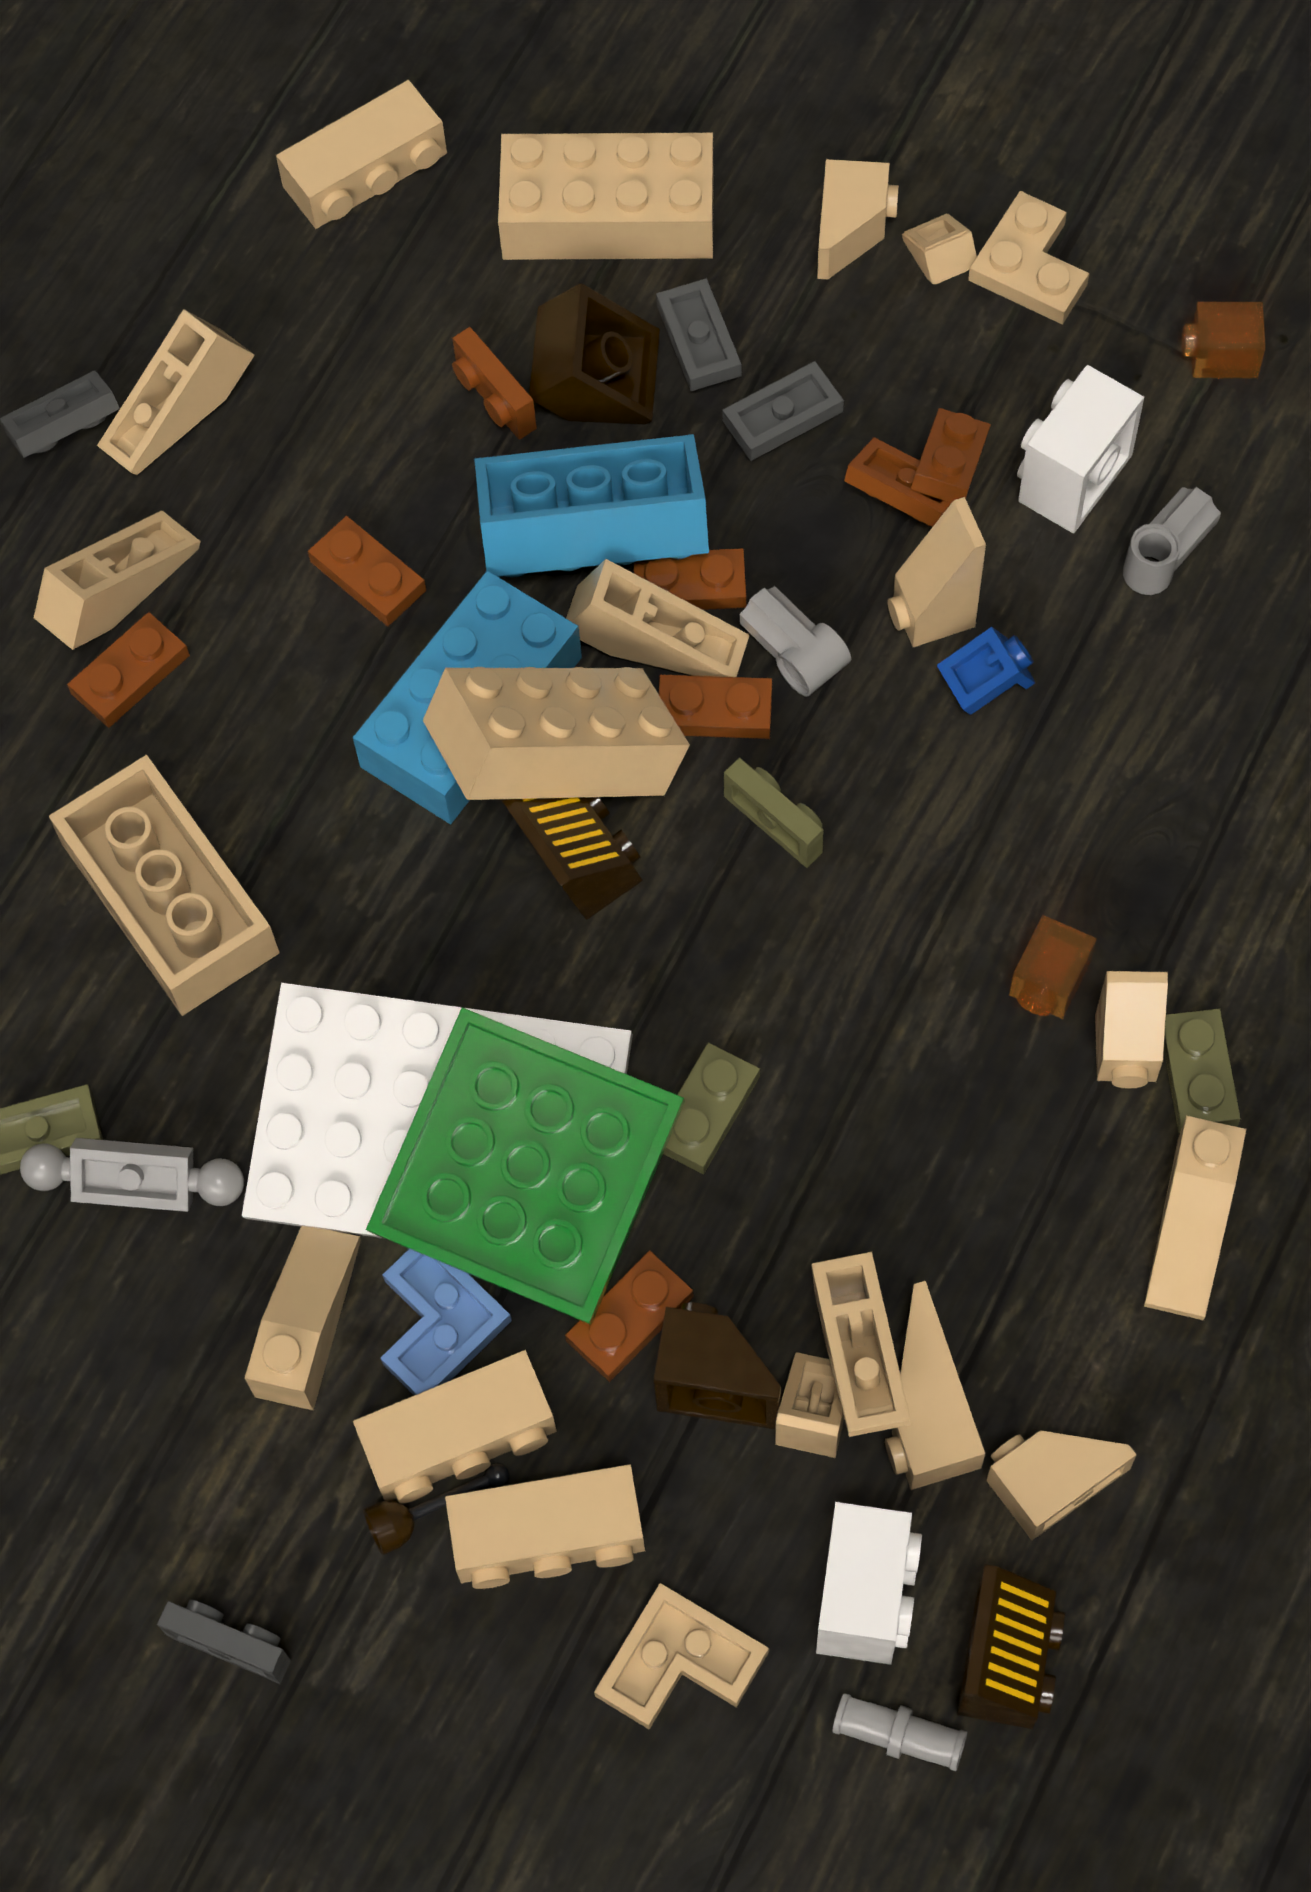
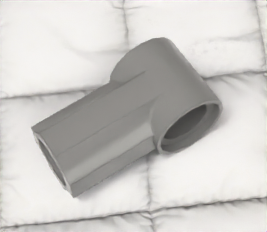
M1182 487L1150 524L1142 525L1134 532L1123 566L1124 580L1132 590L1140 594L1153 595L1161 593L1169 586L1174 571L1220 519L1221 512L1215 507L1211 496L1197 487L1194 489ZM1144 557H1153L1159 560V562L1149 561Z
M775 586L770 589L763 588L749 600L746 608L740 613V624L776 658L777 666L785 680L803 696H810L851 662V654L842 638L830 626L824 623L815 625Z

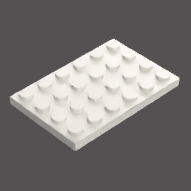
M281 983L242 1217L251 1220L300 1227L307 1226L382 1238L365 1229L462 1007ZM465 1008L627 1074L633 1037L630 1030Z

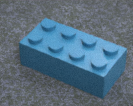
M694 434L474 459L486 570L497 577H518L526 573L552 570L573 571L581 567L600 565L605 559L615 564L627 565L642 560L669 557L681 559L691 555L709 553L706 500Z
M486 571L353 736L360 767L451 825L470 800L465 798L423 722V718L445 668H574L582 658L579 626L491 572Z

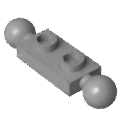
M75 1138L70 1147V1157H66L56 1146L42 1143L29 1148L24 1153L20 1162V1173L23 1180L35 1190L49 1191L58 1187L63 1181H70L71 1202L188 1212L193 1203V1192H198L201 1198L211 1205L225 1206L237 1200L244 1187V1177L241 1169L230 1160L223 1158L213 1159L205 1163L201 1169L193 1168V1148Z

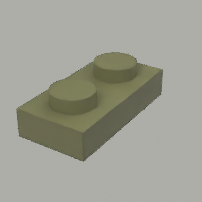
M739 758L724 772V797L802 865L808 868L823 853L824 829L818 816L805 804L798 803L795 805L781 793L780 786L767 771L760 767L754 770Z
M1220 1009L1166 1015L1164 1055L1178 1133L1181 1132L1186 1116L1238 1127L1241 1118Z
M708 1043L678 1093V1096L685 1099V1103L663 1154L704 1175L760 1078V1068Z
M88 1084L0 1108V1175L19 1170L24 1153L34 1145L42 1143L51 1144L59 1148L65 1156H69L70 1147L75 1138L103 1140L93 1094Z

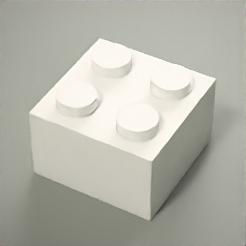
M1089 365L1083 369L1074 382L1067 379L1053 399L1051 405L1053 410L1045 421L1036 419L1023 438L1021 448L1026 450L1025 458L1017 472V477L1022 479L1018 502L1074 534L1132 457L1144 396Z
M835 1502L816 1654L891 1665L894 1648H907L914 1597L902 1596L903 1584L915 1585L922 1534L910 1532L912 1513Z

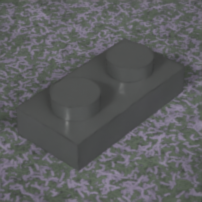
M707 278L656 293L659 313L690 391L742 376V364Z
M816 361L723 409V422L750 461L842 413L844 400Z
M94 370L1 417L0 421L7 436L23 458L33 453H42L50 450L60 439L80 429H88L99 425L105 420L107 415L119 410L120 407L112 390Z
M189 1600L186 1608L169 1601L167 1602L157 1624L167 1637L281 1684L291 1660L283 1649L277 1647L281 1640L280 1637L249 1623H246L243 1632L221 1624L224 1616L223 1613L195 1600Z

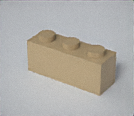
M407 80L276 155L284 189L315 229L331 220L344 217L353 207L374 195H380L389 191L395 183L419 169L431 167L440 157L447 154L442 120L413 84Z
M526 1350L353 1421L384 1500L388 1501L397 1498L399 1503H408L424 1497L433 1490L432 1483L455 1474L456 1479H466L475 1476L490 1467V1459L509 1451H513V1454L516 1456L535 1451L548 1442V1435L557 1432L552 1412Z
M631 1464L445 1496L456 1572L461 1583L472 1581L473 1588L476 1589L505 1585L510 1582L509 1575L534 1571V1575L537 1578L561 1576L572 1571L571 1564L596 1560L598 1567L620 1566L634 1560L633 1553L645 1551Z

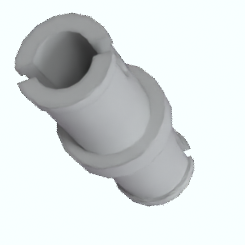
M845 1693L841 1698L833 1725V1733L838 1735L841 1733L887 1748V1756L899 1759L901 1754H906L949 1767L953 1771H957L967 1737V1731H958L912 1716V1708L900 1705L898 1711L853 1698Z

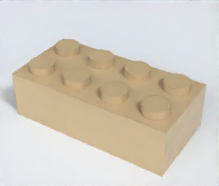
M713 133L501 134L498 226L503 260L713 259Z
M445 668L423 718L425 726L467 800L664 796L690 746L643 668Z
M147 755L49 815L63 847L182 1016L280 953L268 922Z

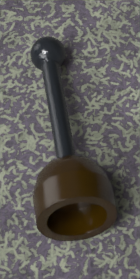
M493 1464L486 1470L485 1475L413 1508L408 1509L397 1501L388 1500L378 1502L363 1509V1514L377 1548L382 1555H385L400 1548L410 1539L416 1519L445 1507V1496L479 1491L489 1486L493 1488L505 1486L509 1481L510 1474L504 1465Z

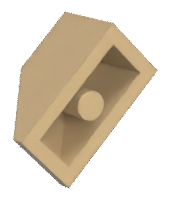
M826 159L818 248V279H830L884 239L886 217L896 218L899 185H888L890 163Z
M1106 972L1095 1014L1097 1081H1112L1114 1086L1120 1088H1139L1145 1086L1148 1082L1157 1081L1163 1062L1168 989L1167 972Z
M1040 1430L1025 1441L1019 1434L1005 1442L991 1455L995 1463L990 1466L987 1482L1029 1538L1034 1540L1129 1471L1135 1460L1136 1453L1127 1444Z

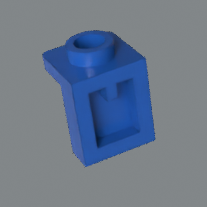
M990 627L937 664L938 669L962 709L970 715L1016 683L1025 689L1036 683L1027 669L1028 666L1033 664V659L1022 642L1015 635L1008 639L993 627Z

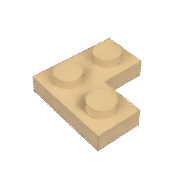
M1019 191L971 265L969 281L1063 325L1087 287L1089 273L1047 254L1065 226L1067 212Z
M660 1583L594 1691V1694L598 1699L647 1729L651 1728L682 1675L737 1708L767 1657L769 1648Z

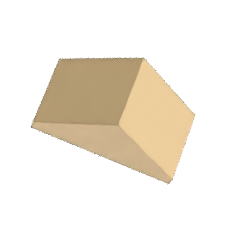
M796 1352L778 1410L775 1445L836 1458L844 1415L830 1360Z

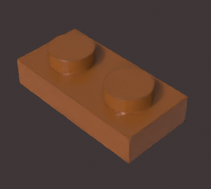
M471 327L454 336L452 339L456 361L452 363L453 370L458 380L467 390L475 388L484 398V406L492 420L499 427L507 425L519 440L536 430L533 399Z
M939 408L910 490L950 503L959 498L965 497L966 499L991 424L976 420L964 413H954Z
M875 437L848 465L844 479L845 482L932 527L951 504L950 502L910 490L920 460Z
M345 516L308 550L310 562L386 626L392 624L426 592L425 580L348 516Z
M743 548L709 550V553L691 555L681 559L669 557L634 562V574L702 610L746 608Z
M148 612L67 685L71 695L110 728L186 660L190 654L186 644Z
M660 675L659 696L684 736L770 739L772 678Z
M649 1250L602 1298L592 1324L589 1325L579 1321L565 1335L566 1342L603 1377L611 1382L662 1330L666 1307L681 1309V1304L689 1302L694 1297L693 1290Z

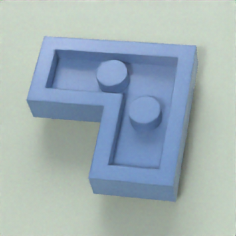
M411 1249L404 1253L382 1274L384 1281L421 1317L409 1331L380 1357L382 1364L413 1395L451 1381L512 1321L510 1314L468 1273Z

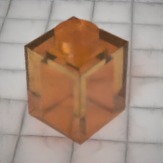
M1197 302L1193 323H1185L1182 334L1183 356H1192L1193 378H1258L1265 352L1263 302Z
M1042 915L1014 971L1009 995L1017 998L1018 1003L1023 1008L1041 1016L1052 1014L1063 1019L1092 960L1097 938Z

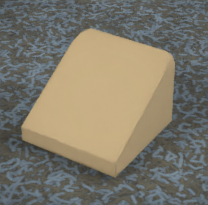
M947 213L909 229L902 234L904 243L926 278L932 284L941 283L970 270L971 265L977 258L972 232Z

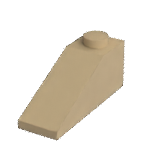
M183 309L97 446L129 472L138 475L227 399L253 359L254 354L220 328Z
M965 497L956 499L950 504L895 574L894 595L888 599V609L895 628L898 631L906 630L912 647L974 628L976 625L986 543Z
M159 511L45 567L34 619L73 650L112 630L199 549L201 541L165 512Z
M605 559L577 585L566 619L579 626L581 641L610 656L693 676L737 677L749 639V634L608 559Z
M1186 1116L1177 1141L1144 1307L1200 1320L1205 1319L1236 1185L1246 1129Z
M301 1226L262 1317L245 1375V1380L255 1398L314 1410L360 1246V1236Z
M872 1252L812 1263L816 1303L849 1437L911 1425V1418Z
M926 1281L916 1283L913 1286L900 1373L911 1425L892 1428L893 1437L885 1439L886 1450L895 1475L905 1473L911 1490L981 1469L985 1457V1451Z

